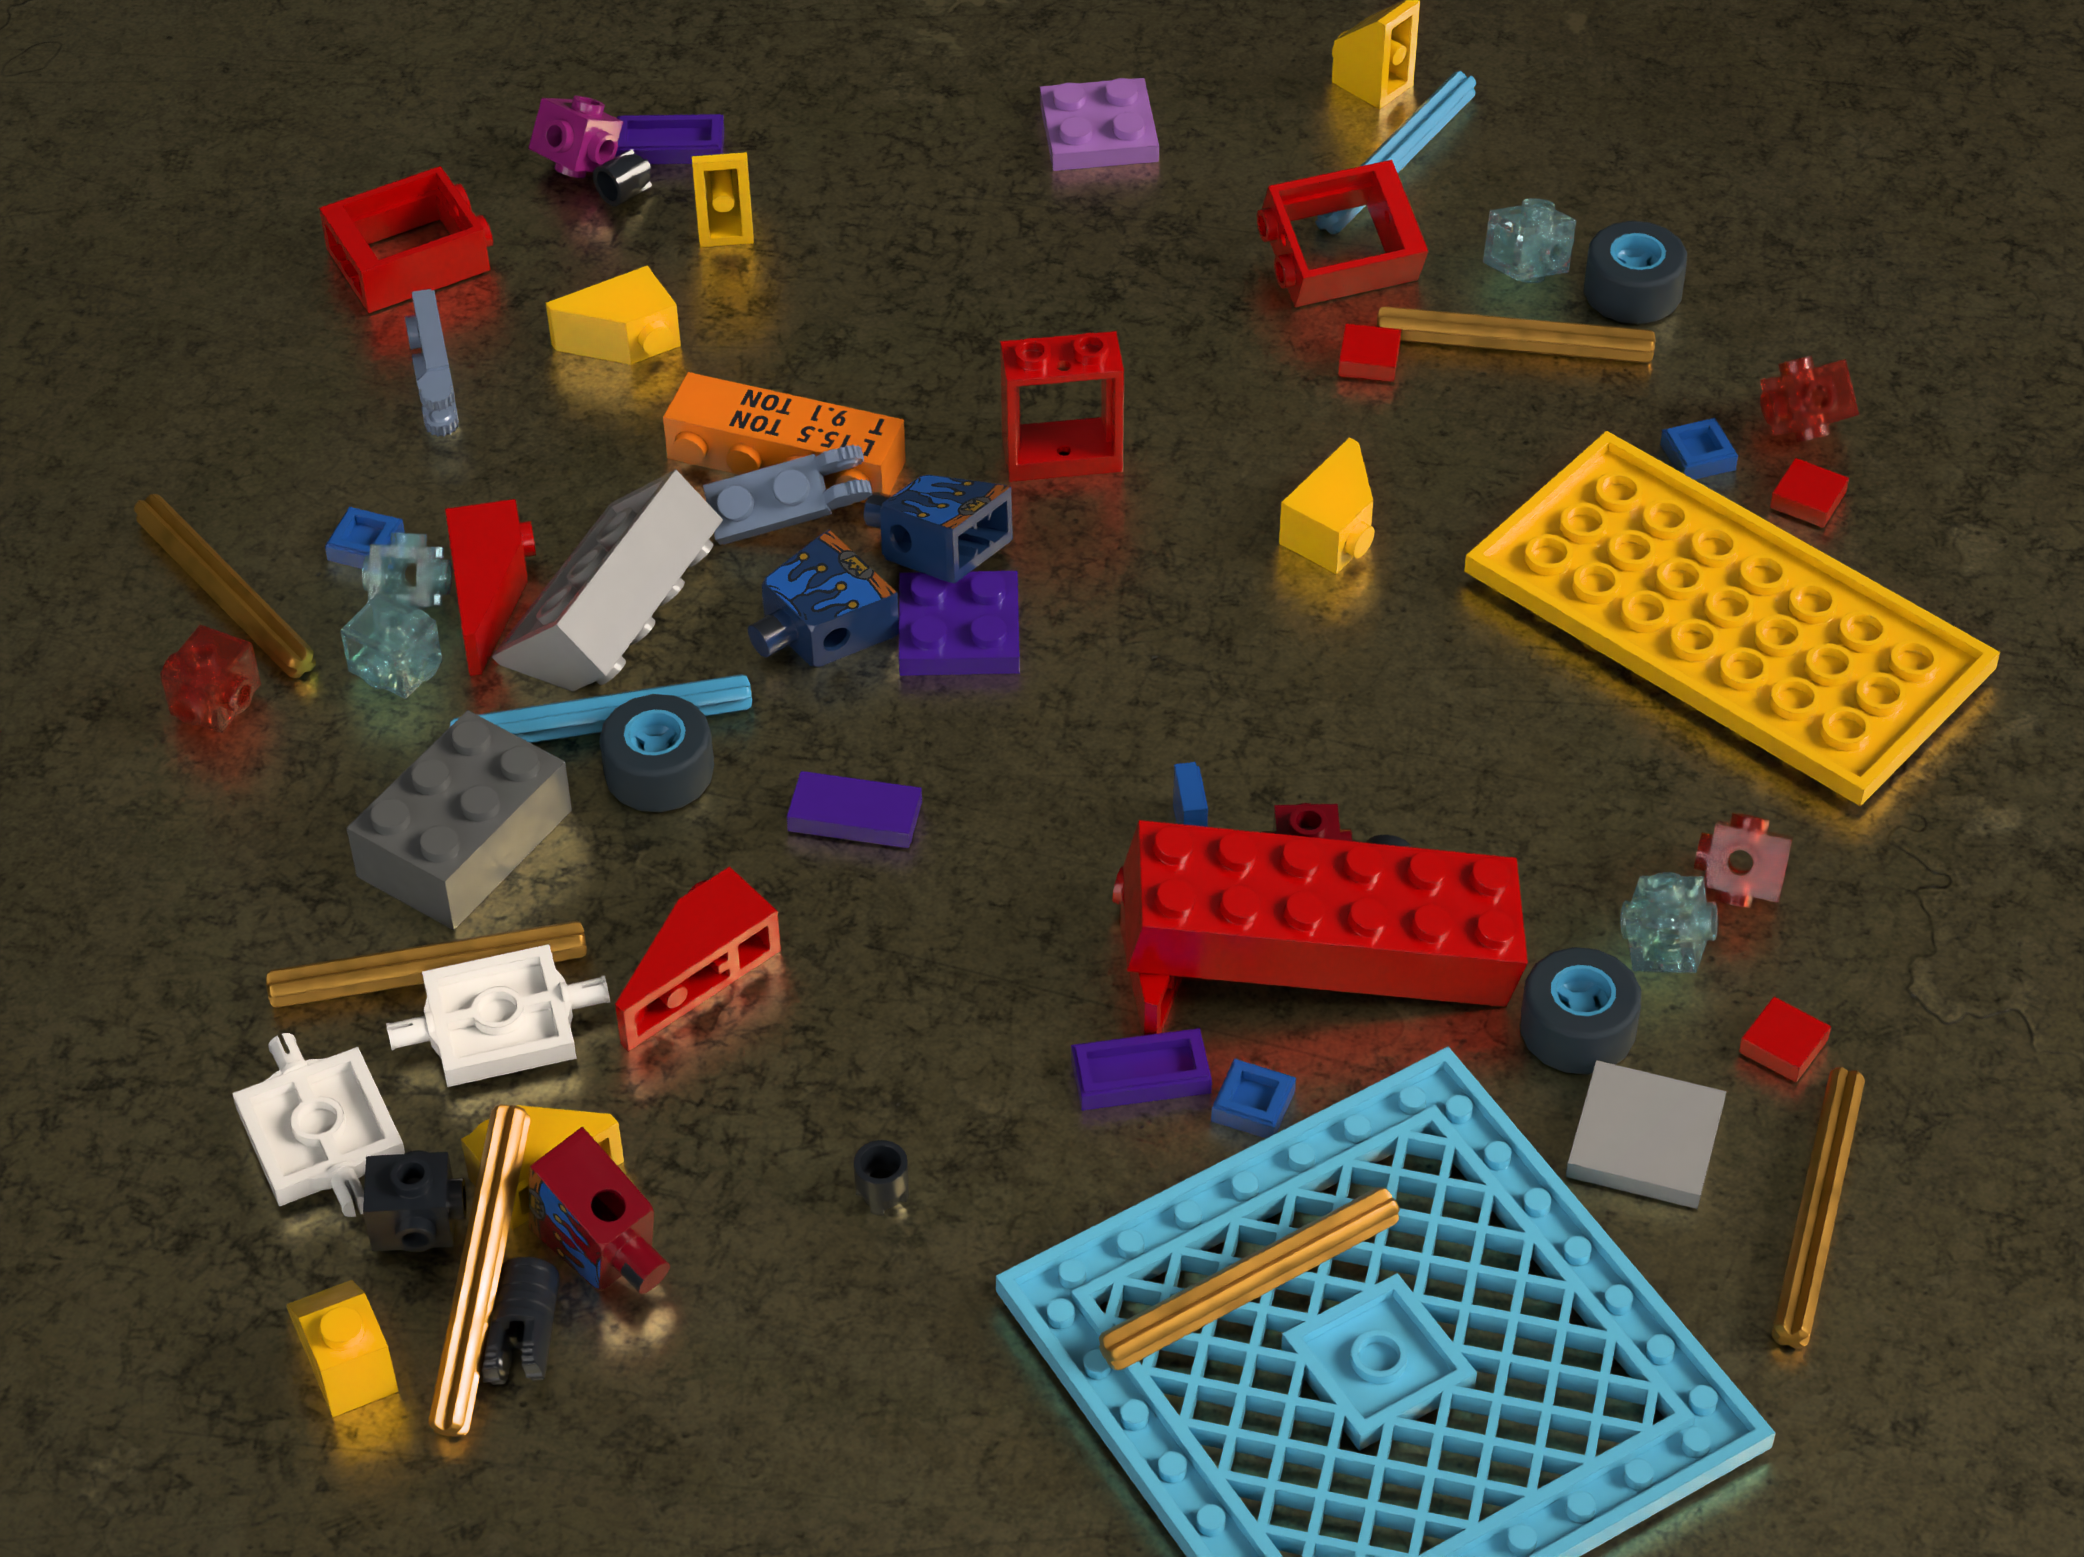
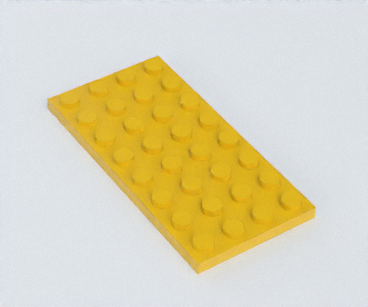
M1605 431L1466 555L1464 572L1858 806H1861L1996 669L2000 652L1608 431Z

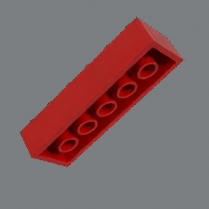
M1139 820L1123 865L1126 962L1128 972L1507 1007L1528 964L1517 858Z

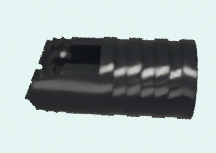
M516 1257L502 1263L483 1362V1383L490 1382L493 1385L506 1383L510 1374L509 1368H511L514 1348L522 1349V1366L526 1378H531L532 1381L545 1379L560 1282L559 1271L552 1264L533 1257Z

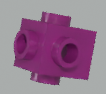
M574 96L573 99L542 98L528 149L556 162L554 167L556 171L575 178H585L587 172H594L596 167L614 158L618 148V139L623 121L603 112L605 105L592 98L584 96Z

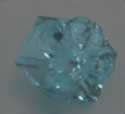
M1538 198L1525 199L1522 201L1521 206L1490 210L1483 263L1517 281L1527 283H1540L1545 280V276L1568 273L1574 244L1576 220L1556 210L1553 202Z
M391 533V544H370V555H366L362 570L363 588L365 591H368V604L388 605V616L424 618V607L442 606V595H449L452 586V563L450 559H444V547L427 546V534ZM412 563L417 564L416 586L410 585L405 579V570Z
M377 593L340 630L348 671L361 677L368 685L376 689L384 688L404 699H407L423 681L431 679L443 662L436 620L418 608H409L380 593Z
M1673 872L1640 876L1632 900L1624 901L1621 909V932L1623 938L1629 941L1633 972L1697 973L1707 940L1714 941L1718 931L1717 905L1715 902H1707L1704 876H1681Z

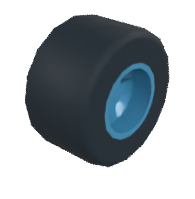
M1641 221L1614 223L1600 230L1589 243L1584 294L1589 304L1603 316L1620 323L1645 324L1659 321L1673 313L1682 300L1687 266V251L1681 240L1664 227Z
M650 694L633 698L615 708L603 723L599 740L603 772L609 791L621 803L639 811H670L682 808L699 798L711 783L714 769L711 731L706 716L693 703L674 695Z
M1572 947L1550 953L1535 963L1525 980L1520 1032L1528 1050L1544 1064L1565 1073L1591 1074L1594 1071L1596 1060L1616 1065L1626 1058L1636 1040L1641 1011V988L1634 973L1617 957L1600 950Z

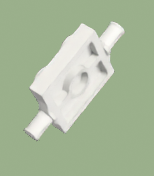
M547 944L422 971L427 995L424 1007L425 1016L386 1023L391 1050L430 1041L432 1048L441 1058L447 1087L577 1059L570 1028L573 1018L572 1010L610 1003V997L605 976L567 985L563 976L555 968L550 945Z
M290 1033L282 1034L287 1054L277 1035L269 1042L268 1048L277 1063L279 1071L275 1072L264 1082L232 1093L236 1110L276 1201L280 1207L316 1192L333 1188L344 1216L356 1217L353 1200L350 1195H352L361 1215L363 1214L364 1190L358 1178L365 1174L366 1156L404 1154L405 1150L402 1139L358 1047L329 1058L308 1059L305 1061L294 1035Z

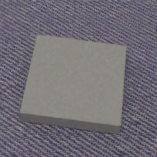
M1596 1060L1568 1160L1566 1177L1698 1209L1727 1091Z

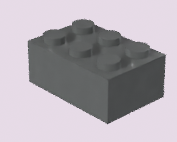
M467 710L347 827L356 876L446 927L455 930L572 811L565 761Z

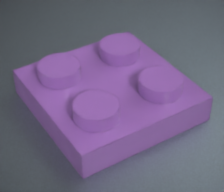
M1118 78L1110 81L1040 86V106L1053 171L1159 162V142L1144 78Z

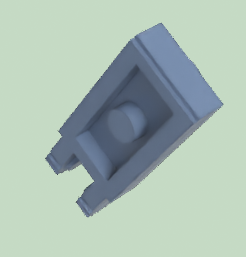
M431 289L412 292L415 315L404 317L410 350L422 348V353L413 354L412 360L420 401L423 405L421 408L427 432H431V435L445 437V435H451V432L456 431V427H459V419L434 290L431 291Z
M847 445L838 449L824 451L817 457L815 454L703 485L706 502L723 519L714 532L715 540L720 545L729 544L832 514L831 510L866 500L869 496H872L870 481H867V479L851 480L831 486L826 490L823 478L825 475L851 469L858 464H862L864 461L862 448L859 445Z

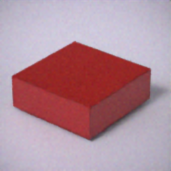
M1346 324L1338 376L1394 382L1400 349L1401 329Z
M1795 458L1772 493L1770 508L1824 528L1847 492L1849 477Z
M1773 997L1742 1037L1739 1052L1797 1083L1827 1043L1831 1026Z

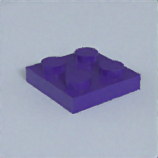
M1018 570L971 571L956 583L947 582L922 572L899 573L900 676L1020 674Z

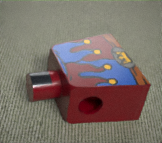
M583 1127L530 1166L528 1228L595 1289L603 1290L623 1276L640 1294H645L664 1279L670 1269V1264L652 1247L654 1210L650 1202Z

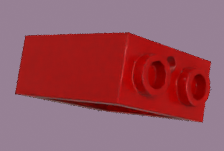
M1392 160L1270 185L1267 188L1262 209L1257 211V226L1261 239L1264 242H1270L1275 254L1274 270L1276 279L1282 289H1288L1294 307L1418 281L1428 254L1427 246ZM1367 205L1385 253L1309 270L1291 221Z
M441 166L319 208L327 251L368 314L411 299L412 292L436 290L490 271L487 247L493 246L490 227L483 215H474L464 187L460 183L454 185ZM437 220H441L450 233L448 236L378 260L368 245Z
M1117 332L1000 341L1002 444L1009 482L1123 472L1124 368ZM1102 379L1101 417L1020 424V386ZM1068 452L1069 454L1064 456L1060 455L1059 453Z

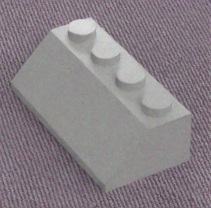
M676 469L615 500L605 509L491 657L501 666L572 692L595 681L599 685L606 684L624 667L626 660L622 655L629 645L631 646L639 642L654 627L656 621L652 614L658 606L668 603L683 588L685 582L681 576L685 570L696 565L710 552L713 543L709 538L723 519Z

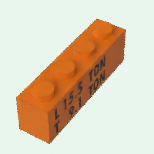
M688 372L663 416L667 459L737 475L815 454L817 457L824 451L838 449L847 445H859L864 456L862 464H858L851 469L823 476L826 490L831 486L851 480L867 479V481H870L872 493L880 492L890 495L906 462L904 419ZM867 499L860 502L866 504Z

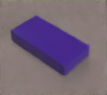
M723 115L617 116V119L623 121L615 157L633 149L635 154L644 160L647 159L650 164H692L691 156L723 154Z
M800 771L787 814V828L790 832L910 848L922 805V788Z
M1200 1028L1071 1045V1061L1082 1111L1211 1094L1212 1078Z

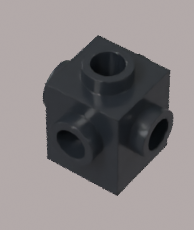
M415 1150L396 1155L366 1156L363 1214L372 1251L405 1250L409 1252H422L430 1248L454 1247L455 1219H466L467 1194L465 1179L453 1178L448 1151L427 1152Z

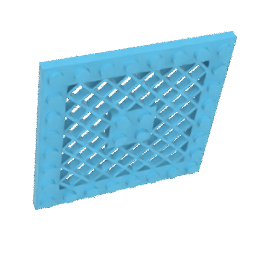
M1449 1046L996 1275V1292L1186 1557H1283L1279 1551L1302 1555V1557H1580L1771 1449L1775 1437V1431ZM1395 1154L1392 1167L1376 1164ZM1406 1154L1442 1161L1439 1176L1403 1169ZM1453 1164L1467 1181L1450 1178ZM1339 1183L1336 1196L1320 1193ZM1351 1183L1376 1188L1384 1187L1395 1200L1398 1192L1434 1199L1431 1214L1399 1208L1398 1222L1376 1234L1374 1243L1363 1241L1320 1264L1317 1273L1307 1271L1261 1295L1260 1303L1248 1302L1218 1318L1219 1320L1254 1326L1249 1344L1214 1337L1218 1319L1203 1326L1201 1334L1192 1332L1160 1349L1195 1357L1190 1375L1155 1368L1160 1350L1145 1357L1142 1364L1137 1361L1122 1370L1112 1369L1100 1351L1099 1336L1101 1333L1127 1320L1119 1318L1123 1300L1153 1306L1184 1290V1288L1177 1287L1181 1270L1210 1276L1242 1259L1234 1257L1238 1241L1267 1246L1298 1230V1228L1291 1227L1295 1212L1322 1217L1354 1200L1348 1198ZM1448 1201L1481 1208L1478 1223L1443 1217L1444 1202ZM1492 1211L1507 1229L1489 1226ZM1282 1212L1279 1225L1263 1222ZM1389 1230L1425 1237L1422 1253L1386 1246ZM1436 1239L1473 1246L1470 1262L1433 1255ZM1225 1241L1222 1254L1206 1251ZM1484 1249L1521 1256L1518 1272L1481 1265ZM1531 1258L1547 1277L1528 1274ZM1338 1260L1369 1266L1365 1283L1329 1276L1332 1261ZM1380 1269L1417 1276L1414 1291L1412 1292L1398 1273L1377 1283ZM1167 1271L1164 1284L1148 1281ZM1428 1278L1465 1285L1462 1302L1424 1295ZM1480 1288L1513 1295L1510 1312L1472 1304L1475 1289ZM1275 1290L1311 1296L1308 1313L1272 1306ZM1524 1297L1561 1304L1559 1321L1521 1314ZM1323 1299L1341 1302L1320 1313ZM1109 1301L1106 1313L1104 1314L1099 1306ZM1572 1307L1588 1327L1569 1323ZM1436 1321L1456 1325L1453 1342ZM1467 1327L1505 1335L1502 1352L1464 1345ZM1266 1329L1284 1332L1282 1333V1350L1262 1346ZM1516 1337L1553 1344L1551 1362L1514 1355L1513 1349ZM1564 1347L1603 1354L1600 1372L1561 1364ZM1613 1357L1631 1378L1610 1374ZM1213 1360L1242 1366L1243 1371L1239 1385L1204 1378L1207 1361ZM1256 1369L1292 1376L1288 1395L1253 1388L1252 1383ZM1476 1371L1497 1375L1494 1393L1474 1389L1477 1378ZM1513 1378L1546 1385L1543 1403L1505 1396L1507 1379ZM1304 1379L1321 1401L1300 1397ZM1556 1388L1596 1395L1593 1413L1553 1405ZM1164 1394L1184 1397L1180 1416ZM1606 1397L1645 1405L1642 1423L1604 1416L1603 1410ZM1197 1400L1233 1407L1229 1426L1193 1419ZM1439 1408L1436 1425L1415 1421ZM1656 1408L1665 1419L1653 1425ZM1450 1409L1489 1416L1485 1435L1447 1427ZM1245 1411L1281 1417L1282 1421L1278 1436L1241 1429ZM1499 1419L1538 1426L1535 1445L1496 1437ZM1294 1420L1330 1427L1331 1432L1328 1445L1322 1446L1290 1439ZM1549 1429L1587 1436L1588 1441L1585 1455L1545 1447ZM1343 1430L1359 1451L1380 1440L1377 1457L1339 1449ZM1598 1439L1620 1443L1595 1457ZM1392 1440L1430 1448L1427 1467L1388 1459ZM1201 1445L1223 1449L1218 1468ZM1441 1451L1480 1458L1477 1477L1439 1470ZM1235 1452L1272 1459L1268 1479L1231 1471ZM1491 1460L1530 1468L1527 1487L1488 1480ZM1284 1462L1321 1469L1318 1488L1281 1482ZM1541 1471L1562 1475L1538 1489ZM1336 1472L1372 1480L1368 1499L1329 1492L1333 1473ZM1383 1482L1422 1490L1418 1510L1379 1502ZM1433 1493L1471 1500L1468 1520L1429 1512ZM1239 1497L1262 1502L1258 1521H1256ZM1483 1503L1505 1507L1479 1522ZM1274 1504L1312 1512L1308 1532L1270 1525ZM1324 1515L1361 1522L1362 1526L1358 1543L1320 1535ZM1374 1525L1413 1533L1409 1553L1371 1546L1370 1541ZM1424 1536L1445 1540L1420 1554Z

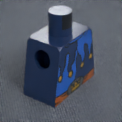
M923 475L894 495L873 492L872 496L868 497L864 507V521L868 526L881 529L882 554L886 560L947 582L956 583L1013 540L1011 486L936 475Z
M829 529L765 577L762 583L764 618L748 627L750 641L761 656L766 658L789 645L810 666L821 667L899 635L898 594Z

